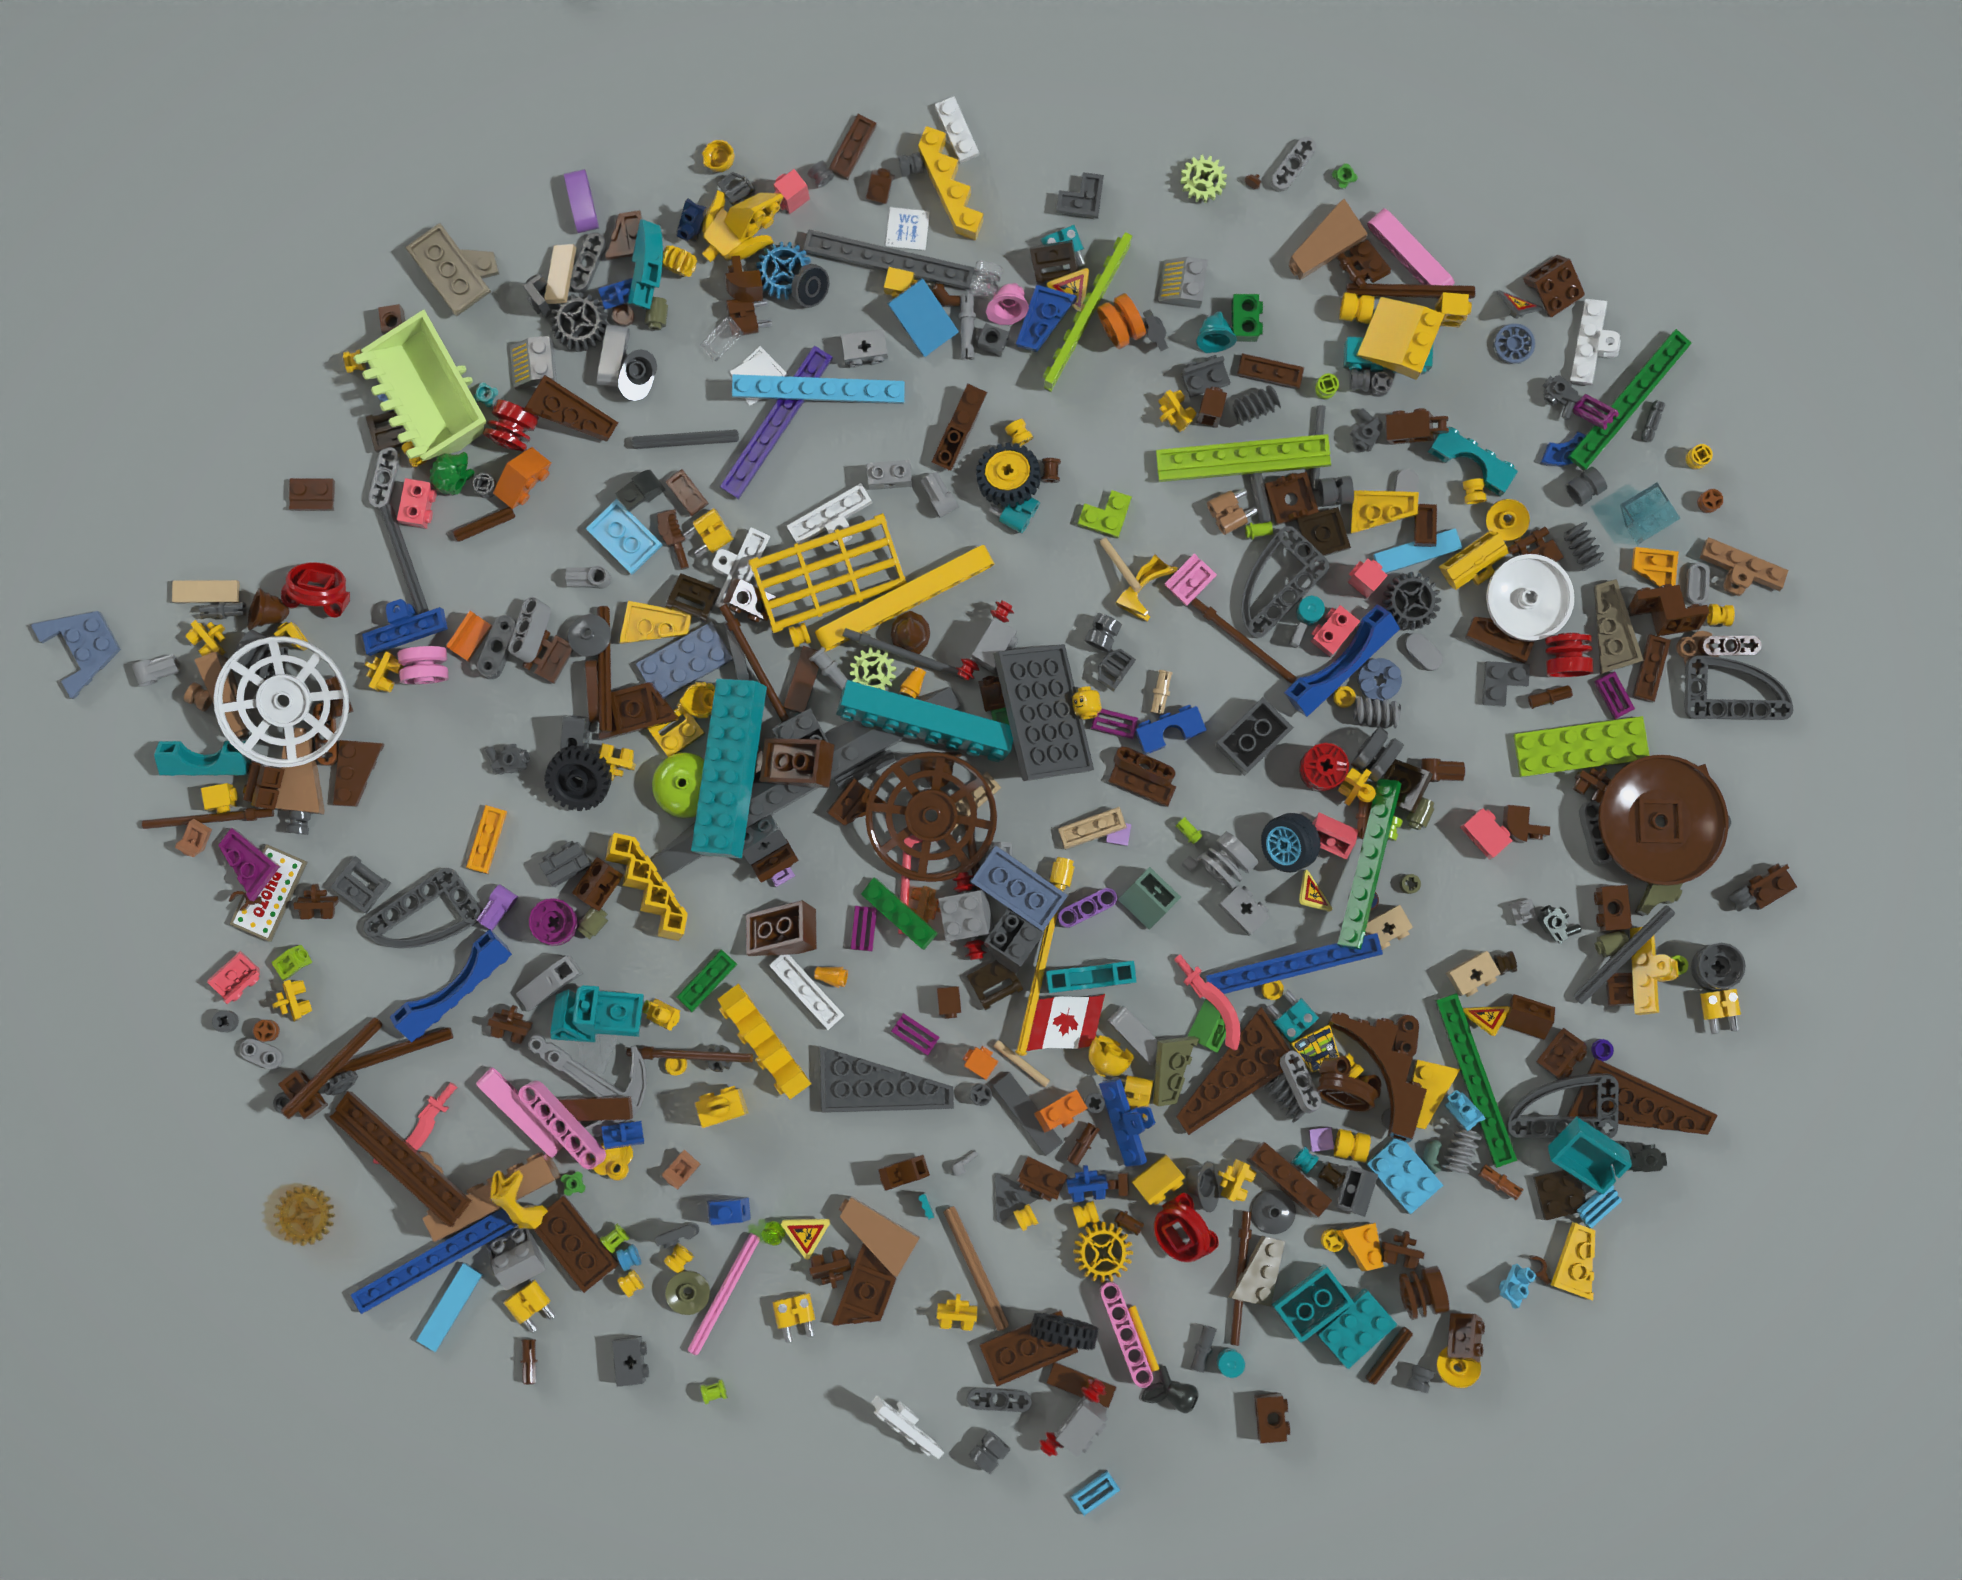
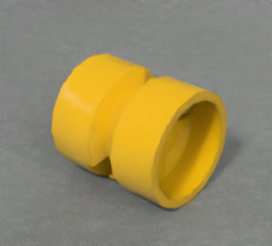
M1344 292L1339 320L1352 322L1356 318L1357 322L1370 324L1374 308V296L1362 295L1358 298L1354 293Z
M1339 1128L1334 1144V1156L1344 1159L1351 1156L1352 1160L1365 1163L1369 1154L1371 1136L1359 1132L1353 1135L1351 1131Z

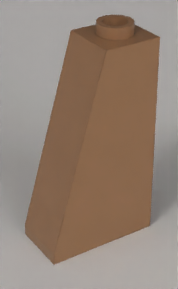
M1345 199L1339 202L1291 256L1289 268L1293 275H1297L1300 280L1337 258L1340 253L1347 252L1365 240L1368 233Z
M217 652L194 659L213 704L215 684L220 671L228 661L227 657ZM232 669L228 673L224 684L223 703L237 701L238 685ZM239 711L225 712L226 719L238 739L248 736L247 732L250 731L243 723Z
M294 728L295 738L306 734V729ZM313 737L303 743L296 744L297 758L315 752ZM283 746L282 759H287L286 746ZM317 760L294 767H280L285 771L280 789L278 788L279 795L275 808L283 811L294 810L324 815L325 809Z
M853 1196L850 1200L845 1198L839 1208L842 1212L840 1218L891 1274L897 1277L920 1237Z

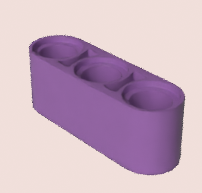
M585 169L565 173L564 178L577 232L581 233L599 229Z
M1105 888L1065 907L1058 914V923L1064 928H1070L1111 908L1117 901L1115 891L1111 888ZM1107 892L1112 895L1113 901L1111 904H1104L1101 901L1103 893ZM1089 902L1093 905V912L1091 914L1083 913L1081 910L1083 903ZM1064 912L1073 914L1074 920L1072 923L1066 924L1062 921L1061 917Z

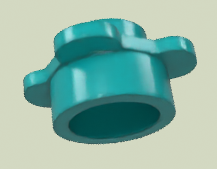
M483 382L479 384L473 398L476 402H482L486 407H491L499 391L497 388H491Z

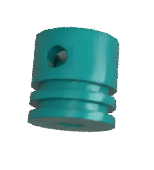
M1312 595L1302 599L1296 608L1297 619L1306 625L1317 623L1325 612L1323 601L1319 597Z
M1225 1348L1217 1355L1216 1364L1224 1376L1236 1378L1243 1373L1245 1360L1237 1350Z

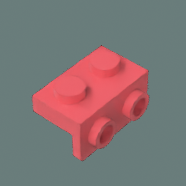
M239 951L207 982L224 998V1002L228 1004L231 1001L235 1002L243 994L242 991L247 986L251 987L259 980L260 970L243 952Z

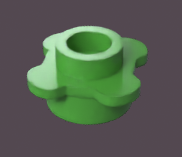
M1343 164L1332 173V177L1338 181L1339 187L1345 189L1349 183L1356 182L1357 174L1354 173L1349 164Z
M576 1171L572 1175L565 1174L562 1176L561 1182L565 1186V1195L571 1196L575 1192L583 1193L586 1187L583 1184V1174Z

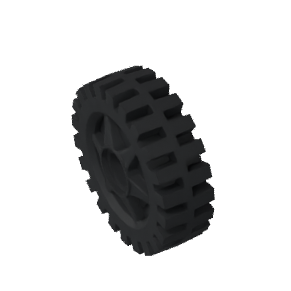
M574 745L570 746L569 749L565 747L558 751L549 762L544 776V781H546L545 787L546 789L549 788V796L554 795L553 800L556 803L560 800V806L565 807L567 804L569 805L568 809L572 811L574 807H577V811H582L583 808L587 811L592 806L594 808L597 807L606 797L612 781V772H609L610 766L609 764L605 765L606 759L604 757L599 758L600 753L596 751L593 754L591 753L593 749L588 747L587 750H584V746L580 745L577 749Z
M1035 1313L1030 1335L1037 1339L1060 1344L1065 1347L1093 1350L1095 1349L1099 1328L1087 1322H1081L1069 1317Z

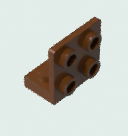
M1560 255L1554 256L1523 277L1526 285L1537 289L1549 317L1555 316L1585 296L1571 260Z

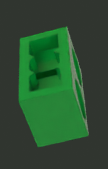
M1233 294L1231 300V330L1236 335L1237 342H1257L1259 335L1263 334V322H1259V314L1263 313V301H1259V294ZM1249 304L1253 310L1245 311L1242 305ZM1250 325L1253 331L1245 332L1242 326Z

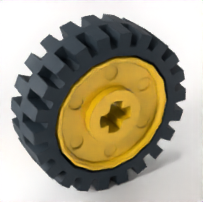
M1006 443V447H1002V444H997V449L994 447L989 448V453L985 451L983 459H979L976 467L977 483L983 497L986 496L987 501H993V504L996 506L1001 503L1002 507H1007V504H1010L1011 507H1016V502L1022 505L1024 504V499L1029 501L1031 494L1035 495L1037 488L1040 486L1041 474L1036 456H1034L1031 450L1028 451L1027 447L1022 446L1020 448V445L1014 443V446H1011V443Z

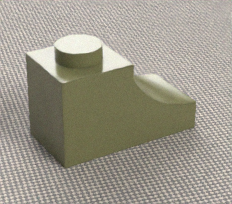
M1648 883L1635 912L1642 916L1649 915L1650 911L1661 902L1666 904L1674 903V901L1677 902L1682 894L1680 889L1682 884L1663 886Z

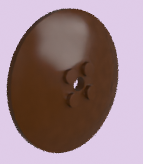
M1652 755L1629 763L1610 780L1604 790L1599 806V829L1608 853L1625 872L1649 884L1677 885L1699 877L1717 861L1726 843L1729 819L1726 803L1719 787L1703 769L1680 757ZM1658 815L1662 816L1665 820L1663 827H1659L1655 823V818Z

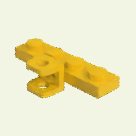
M1637 927V928H1632V929H1630V939H1631L1642 927ZM1653 935L1631 957L1634 1012L1636 1015L1659 1013L1657 981H1671L1678 977V962L1675 959H1671L1668 955H1656L1655 936Z

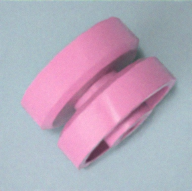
M421 646L399 650L398 663L407 666L399 671L400 682L402 684L417 685L447 681L449 679L448 668L440 665L447 660V649L439 646Z

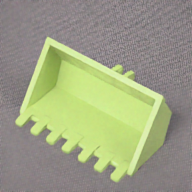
M425 310L420 311L361 350L362 353L353 357L356 364L368 362L371 369L365 370L362 373L366 380L377 378L379 385L371 388L373 395L385 394L388 400L380 404L382 411L394 409L397 416L390 418L388 422L391 427L403 425L406 432L397 436L400 443L412 441L415 448L406 451L408 458L420 457L422 461L445 453L458 452L483 434L486 419L467 387L472 384L473 380L471 377L462 378L461 375L466 372V367L454 364Z

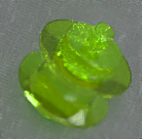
M775 1221L768 1222L765 1225V1229L761 1232L762 1239L773 1246L779 1245L782 1242V1238L786 1235V1231L781 1224Z

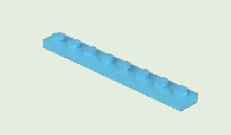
M732 375V397L904 404L905 381Z

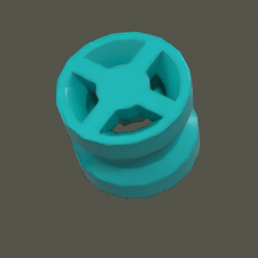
M1304 1146L1291 1163L1294 1166H1299L1301 1171L1307 1174L1316 1164L1319 1157L1309 1153V1149Z

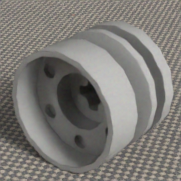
M1226 831L1216 841L1221 851L1218 852L1210 847L1207 851L1213 859L1203 854L1200 860L1205 865L1207 871L1218 882L1230 889H1234L1237 885L1231 877L1239 882L1243 879L1238 869L1240 868L1244 872L1249 873L1259 862L1242 842Z

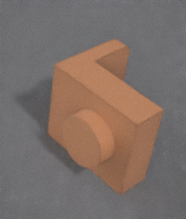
M192 819L188 823L183 839L176 843L175 848L187 856L195 857L204 851L212 829Z
M684 1149L669 1168L663 1172L662 1177L666 1179L669 1185L679 1189L701 1164Z

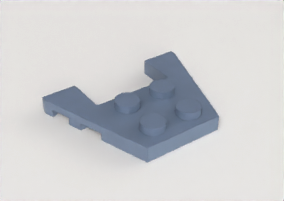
M99 611L31 625L41 643L59 634L63 635L81 668L80 671L61 681L69 697L72 699L76 698L80 694L81 689L88 685L100 669L102 670L121 650L103 615Z

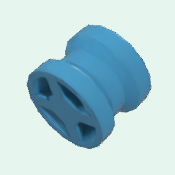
M634 1244L629 1245L626 1250L620 1249L616 1251L624 1271L629 1270L633 1265L639 1266L642 1264Z

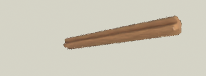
M954 1206L944 1210L947 1222L997 1330H1004L1009 1327L1007 1318Z

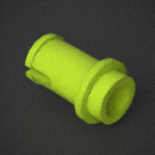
M1271 521L1259 524L1250 522L1249 525H1245L1246 538L1254 539V537L1273 535Z
M1186 817L1175 826L1187 837V842H1191L1193 845L1203 836L1200 833L1201 830L1198 831Z

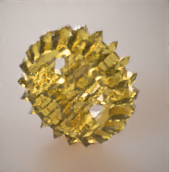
M303 1185L302 1190L297 1186L294 1187L293 1192L291 1190L286 1191L287 1198L284 1196L279 1198L283 1205L278 1204L275 1206L277 1210H280V1213L274 1214L275 1218L280 1219V1221L275 1223V1226H282V1229L278 1231L279 1234L287 1233L284 1240L288 1241L292 1238V1244L294 1245L300 1240L301 1246H305L307 1241L310 1245L315 1244V1238L318 1241L323 1240L322 1233L325 1235L329 1234L330 1231L326 1226L331 1227L334 1225L332 1221H329V1218L335 1217L334 1213H329V1210L333 1209L334 1205L327 1206V1202L331 1198L325 1197L323 1199L322 1197L325 1193L323 1190L316 1194L317 1187L315 1186L311 1187L310 1191L308 1185ZM303 1197L313 1200L318 1208L313 1209L309 1207ZM296 1200L295 1213L289 1217V1209ZM313 1212V1214L308 1215L307 1218L296 1219V1217L301 1216L302 1213ZM320 1214V1222L313 1231V1220L315 1216ZM290 1223H298L302 1230H305V1233L298 1232Z

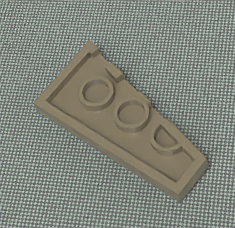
M1617 579L1595 585L1594 594L1600 674L1644 661Z

